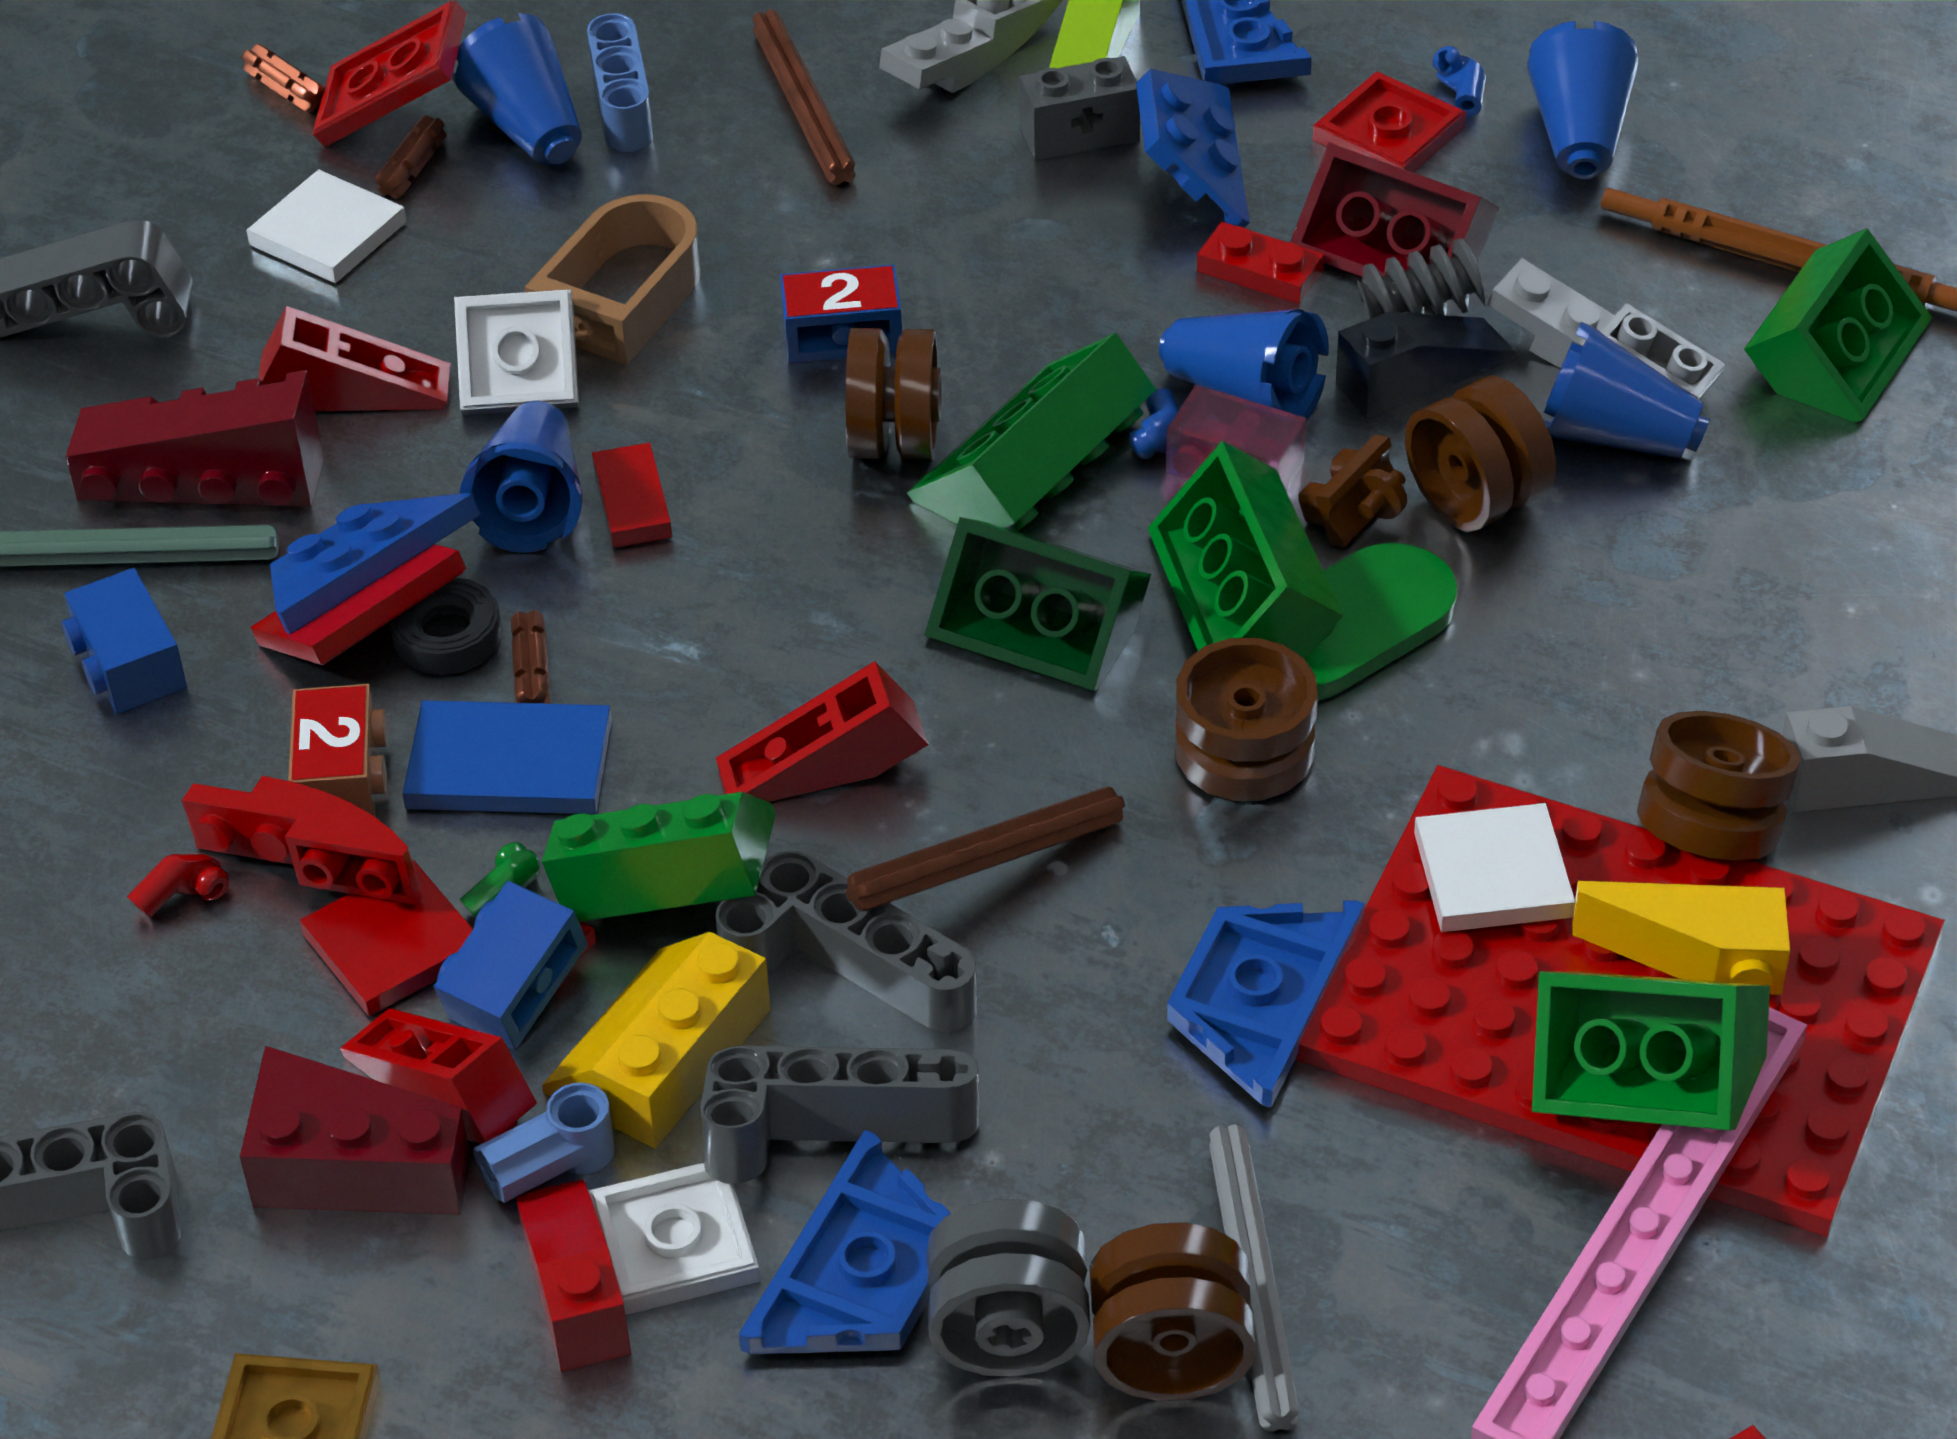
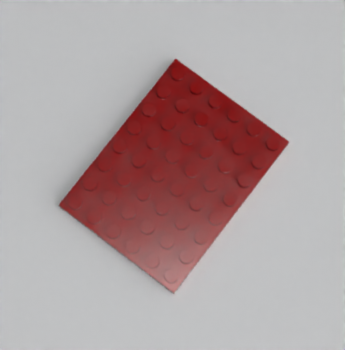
M1437 765L1299 1043L1296 1061L1629 1172L1634 1170L1662 1124L1532 1112L1539 971H1572L1678 978L1573 936V918L1441 932L1414 833L1416 817L1546 803L1574 899L1576 898L1578 881L1785 889L1790 955L1782 995H1770L1769 1007L1806 1024L1805 1040L1708 1198L1828 1238L1941 939L1945 920L1751 860L1732 861L1714 859L1683 851L1658 839L1646 828Z

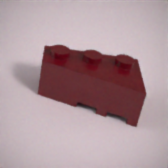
M265 1045L240 1152V1160L253 1208L461 1215L471 1161L461 1107Z

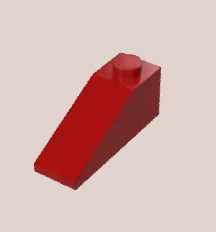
M286 306L262 352L258 378L265 385L285 381L287 373L307 370L315 411L443 410L448 398L451 363Z
M874 661L716 757L726 794L745 792L764 801L771 802L874 778L929 744L914 701Z
M389 1008L339 1048L347 1061L376 1081L461 1107L467 1140L483 1144L517 1127L518 1119L537 1104L508 1047L500 1036Z
M584 1179L523 1193L515 1197L560 1371L564 1372L631 1355L624 1302L608 1245Z

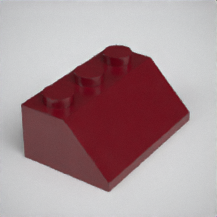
M1328 143L1290 243L1324 253L1325 264L1360 277L1363 276L1364 265L1371 263L1374 264L1382 277H1384L1386 259L1395 257L1406 271L1408 255L1414 251H1418L1426 263L1429 264L1431 247L1439 244L1451 258L1453 241L1461 238L1471 248L1478 263L1499 207L1478 195Z

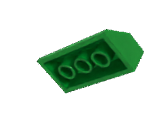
M1115 332L1049 362L909 490L907 494L914 503L955 524H958L959 517H964L1017 531L1036 517L1038 511L1034 505L1042 497L1045 500L1052 498L1071 484L1074 478L1070 471L1077 464L1084 466L1090 463L1109 447L1105 438L1112 431L1114 433L1123 431L1143 415L1144 412L1139 406L1157 389Z
M1224 441L1218 444L1148 527L1154 546L1198 651L1204 646L1229 638H1260L1283 644L1305 659L1322 640L1332 633L1335 625L1344 616L1277 469Z

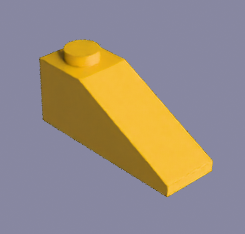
M1578 881L1572 922L1573 936L1678 979L1770 985V995H1782L1790 955L1784 888Z

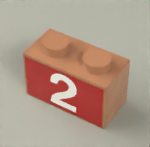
M370 684L293 689L288 781L325 791L356 805L375 817L376 794L387 793L384 755H377V747L388 746V724L385 709H374Z

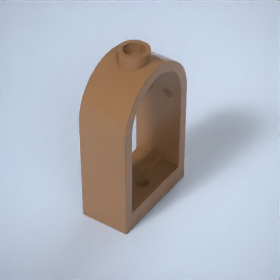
M639 194L612 200L599 207L589 216L526 284L524 290L525 292L571 289L576 347L628 365L699 283L701 265L696 220L684 204L664 196ZM641 245H656L673 250L625 304L581 289L610 257L624 249Z

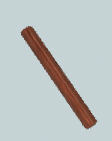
M769 9L765 13L758 11L752 18L755 25L753 32L828 182L836 186L843 181L850 183L856 176L853 169L855 161L780 14L773 9Z
M1103 787L868 867L849 875L847 878L848 889L845 891L846 897L849 902H853L858 911H868L1118 824L1123 819L1122 808L1125 807L1124 799L1122 796H1117L1112 787Z

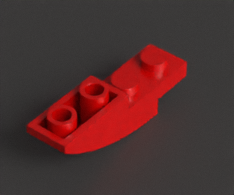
M262 776L251 792L193 783L181 800L197 849L293 864L298 883L302 886L415 905L422 897L409 847L393 830L372 814L325 791L292 781Z

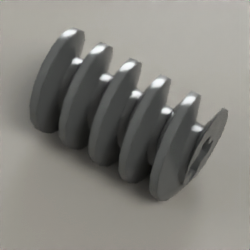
M1463 238L1453 241L1451 258L1439 244L1431 247L1429 264L1426 263L1418 251H1414L1408 255L1406 271L1395 257L1386 259L1384 277H1382L1374 264L1371 263L1364 265L1362 283L1357 280L1358 293L1365 320L1387 312L1424 314L1426 306H1431L1437 315H1446L1447 301L1453 299L1462 313H1466L1469 309L1470 294L1473 293L1477 295L1485 306L1484 290L1478 265L1471 248Z

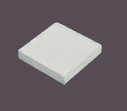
M318 169L247 229L249 245L333 283H337L403 226L407 220L404 206Z
M571 289L454 297L459 397L462 415L514 412L520 405L531 401L547 402L558 409L579 407L573 295Z
M1546 803L1415 818L1414 833L1441 932L1573 918L1575 899Z
M704 1163L588 1191L608 1245L626 1315L761 1282L759 1265L734 1185L711 1178L705 1171Z

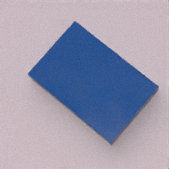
M422 700L402 792L405 809L597 814L612 723L610 705Z

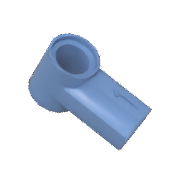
M572 1083L563 1086L552 1094L547 1102L546 1112L473 1148L476 1164L484 1177L486 1186L496 1200H502L505 1203L566 1171L573 1174H591L607 1166L615 1154V1139L610 1104L606 1093L598 1086L589 1083Z

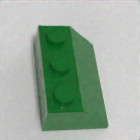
M1866 228L1816 249L1744 350L1753 361L1757 370L1762 373L1778 395L1855 423L1865 418L1933 317L1869 229Z
M736 792L724 795L702 794L690 800L659 805L638 804L627 810L594 815L587 813L574 814L565 819L554 821L541 862L558 903L573 910L579 922L755 896L776 813L772 803L745 792Z
M1539 971L1532 1112L1736 1130L1767 1057L1770 985L1589 972Z

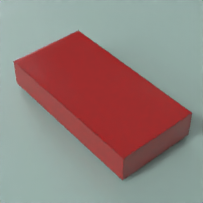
M650 442L591 452L593 468L613 548L672 538L671 521Z

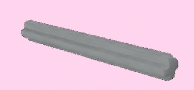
M1233 1124L1228 1127L1219 1125L1209 1134L1211 1141L1209 1148L1225 1235L1236 1240L1248 1257L1250 1278L1249 1307L1253 1312L1256 1341L1255 1361L1249 1369L1259 1424L1266 1431L1270 1432L1278 1429L1290 1430L1298 1424L1300 1409L1247 1131L1239 1124Z

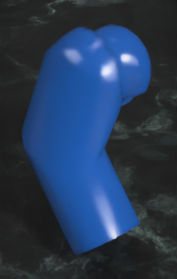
M1445 46L1439 49L1432 59L1433 67L1437 70V78L1442 84L1456 92L1455 107L1466 111L1467 117L1475 116L1482 107L1486 81L1482 66L1472 58L1461 55L1460 51L1454 46Z
M1157 389L1145 400L1150 416L1142 421L1141 428L1135 429L1129 436V443L1132 449L1141 459H1151L1158 451L1165 453L1178 445L1184 438L1185 424L1174 396L1168 389Z

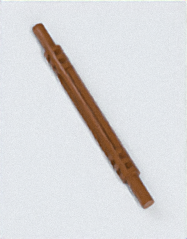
M1607 187L1601 200V209L1652 223V230L1800 272L1816 249L1827 245L1662 197L1658 202ZM1894 264L1925 308L1931 304L1957 312L1956 287L1936 282L1937 276Z

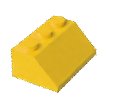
M712 932L660 948L542 1084L543 1093L551 1097L558 1089L572 1083H589L598 1086L606 1093L613 1128L656 1149L703 1093L707 1064L711 1056L728 1047L742 1046L771 1011L766 958Z

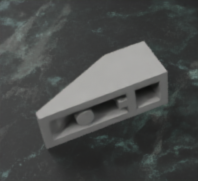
M1852 706L1786 713L1782 736L1795 745L1801 757L1794 788L1789 797L1793 812L1957 796L1956 734Z

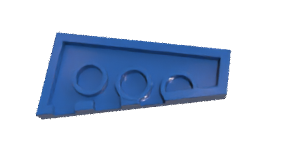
M1181 0L1204 81L1231 85L1237 82L1311 75L1312 57L1304 47L1298 48L1292 41L1293 31L1284 19L1277 20L1270 11V0Z

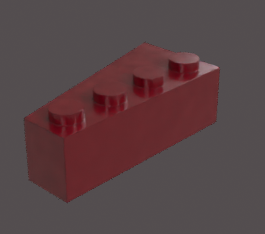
M307 370L287 373L285 381L265 385L262 384L260 378L238 381L235 390L206 394L202 387L184 390L181 392L180 398L176 400L158 402L152 396L81 408L65 456L76 500L312 507L324 460Z

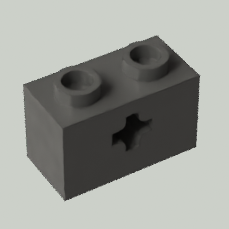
M1125 56L1101 58L1094 62L1062 68H1047L1040 72L1019 75L1020 129L1035 161L1140 141V110L1136 87L1137 80Z

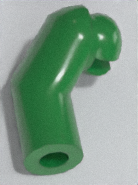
M518 842L504 845L498 851L495 858V865L497 867L459 900L477 918L481 908L488 901L496 898L507 881L527 888L539 875L540 862L535 852L527 850L523 844Z

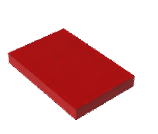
M456 0L450 1L333 64L329 70L312 135L326 147L451 81L467 12Z
M434 544L292 634L285 632L276 611L250 628L259 646L324 665L464 573L463 571L467 568L459 550Z

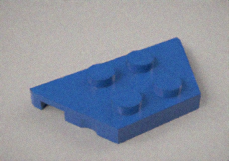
M1150 68L1136 82L1145 153L1165 172L1172 175L1180 187L1196 202L1206 193L1224 210L1225 223L1245 228L1250 223L1229 88L1221 84Z
M459 493L372 504H358L342 511L336 517L337 523L323 532L309 534L292 542L287 547L288 553L270 564L276 612L285 632L292 634L480 516L481 514L472 494Z
M1357 900L1343 901L1342 912L1303 914L1302 903L1275 904L1265 909L1254 908L1250 905L1217 907L1167 1002V1020L1261 1105L1272 1108L1298 1055L1299 1043L1365 910V903Z
M867 1130L863 1131L739 1332L741 1351L748 1354L901 1350L929 1302L931 1288L927 1282L926 1252L930 1233L951 1212L942 1203H937L928 1197L923 1183L908 1168L901 1172L882 1152V1141L874 1133Z

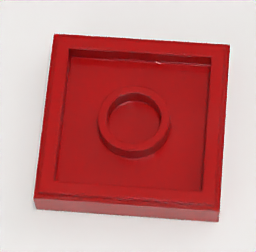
M1376 71L1313 125V141L1326 147L1328 143L1414 173L1466 127L1467 112Z
M412 860L422 894L416 905L349 893L300 919L303 936L369 1017L435 982L443 962L449 955L459 951L473 931L471 926L415 860Z

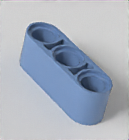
M618 13L600 15L588 24L587 37L592 78L604 139L607 145L614 150L634 152L648 146L653 140L649 89L636 27L633 20L626 15Z

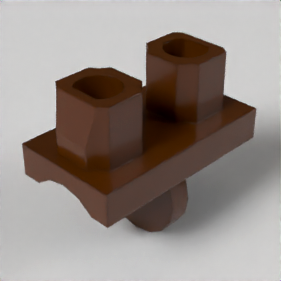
M1374 434L1360 450L1343 448L1332 459L1330 468L1332 478L1326 484L1309 482L1298 494V501L1305 522L1324 526L1331 546L1345 548L1375 516L1382 519H1393L1405 509L1407 494L1403 486L1406 479L1400 471L1394 470L1390 462L1389 451L1392 444L1389 436Z

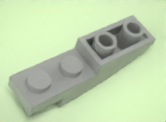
M955 0L953 19L944 20L939 25L920 33L909 35L901 41L882 48L879 68L918 89L935 83L954 93L980 79L1014 54L1048 20L1063 0Z
M1523 258L1493 288L1487 302L1489 307L1534 334L1535 337L1529 351L1561 368L1572 342L1581 346L1585 343L1586 339L1576 335L1580 322L1593 326L1698 400L1725 367V363L1631 305L1625 303L1617 314L1613 315Z

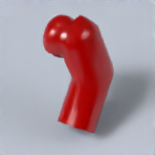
M171 854L164 857L129 893L127 898L151 919L174 894H201L202 898L207 901L220 898L229 886V876L221 868L218 860L206 854Z

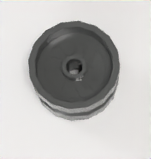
M996 1199L970 1204L944 1217L930 1233L926 1252L927 1282L931 1288L928 1302V1336L938 1355L957 1368L981 1375L1017 1377L1044 1372L1070 1360L1087 1343L1091 1323L1089 1294L1084 1285L1087 1275L1086 1240L1078 1223L1060 1209L1032 1200Z

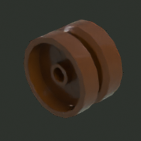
M851 328L847 348L845 395L846 439L849 458L881 459L887 450L890 422H895L896 447L903 459L934 460L937 422H940L942 404L941 368L938 367L935 329H904L898 338L895 366H890L889 342L882 329Z
M1494 375L1480 378L1457 390L1452 397L1437 400L1414 412L1406 424L1404 445L1409 468L1419 490L1438 515L1451 526L1463 531L1478 530L1504 517L1509 509L1523 507L1545 495L1555 482L1557 462L1552 438L1544 420L1527 395L1509 380Z
M1229 638L1204 646L1185 661L1176 679L1177 717L1175 724L1176 762L1190 782L1208 794L1232 801H1262L1288 792L1306 777L1315 758V721L1317 719L1318 692L1316 676L1305 659L1283 644L1260 638Z
M1709 711L1678 712L1662 719L1657 728L1650 755L1653 770L1649 771L1643 783L1637 807V813L1642 825L1658 839L1680 850L1707 858L1741 861L1760 859L1774 852L1779 843L1787 814L1783 801L1788 800L1792 793L1801 762V757L1795 745L1779 732L1756 721L1726 713Z
M1186 1222L1155 1223L1123 1232L1101 1246L1090 1262L1091 1311L1094 1315L1093 1343L1095 1368L1107 1384L1135 1397L1156 1401L1191 1400L1220 1392L1240 1380L1254 1363L1256 1341L1253 1312L1249 1307L1250 1278L1248 1257L1236 1240L1215 1228Z

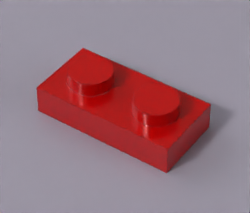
M1222 221L1197 253V272L1299 305L1324 271V253Z

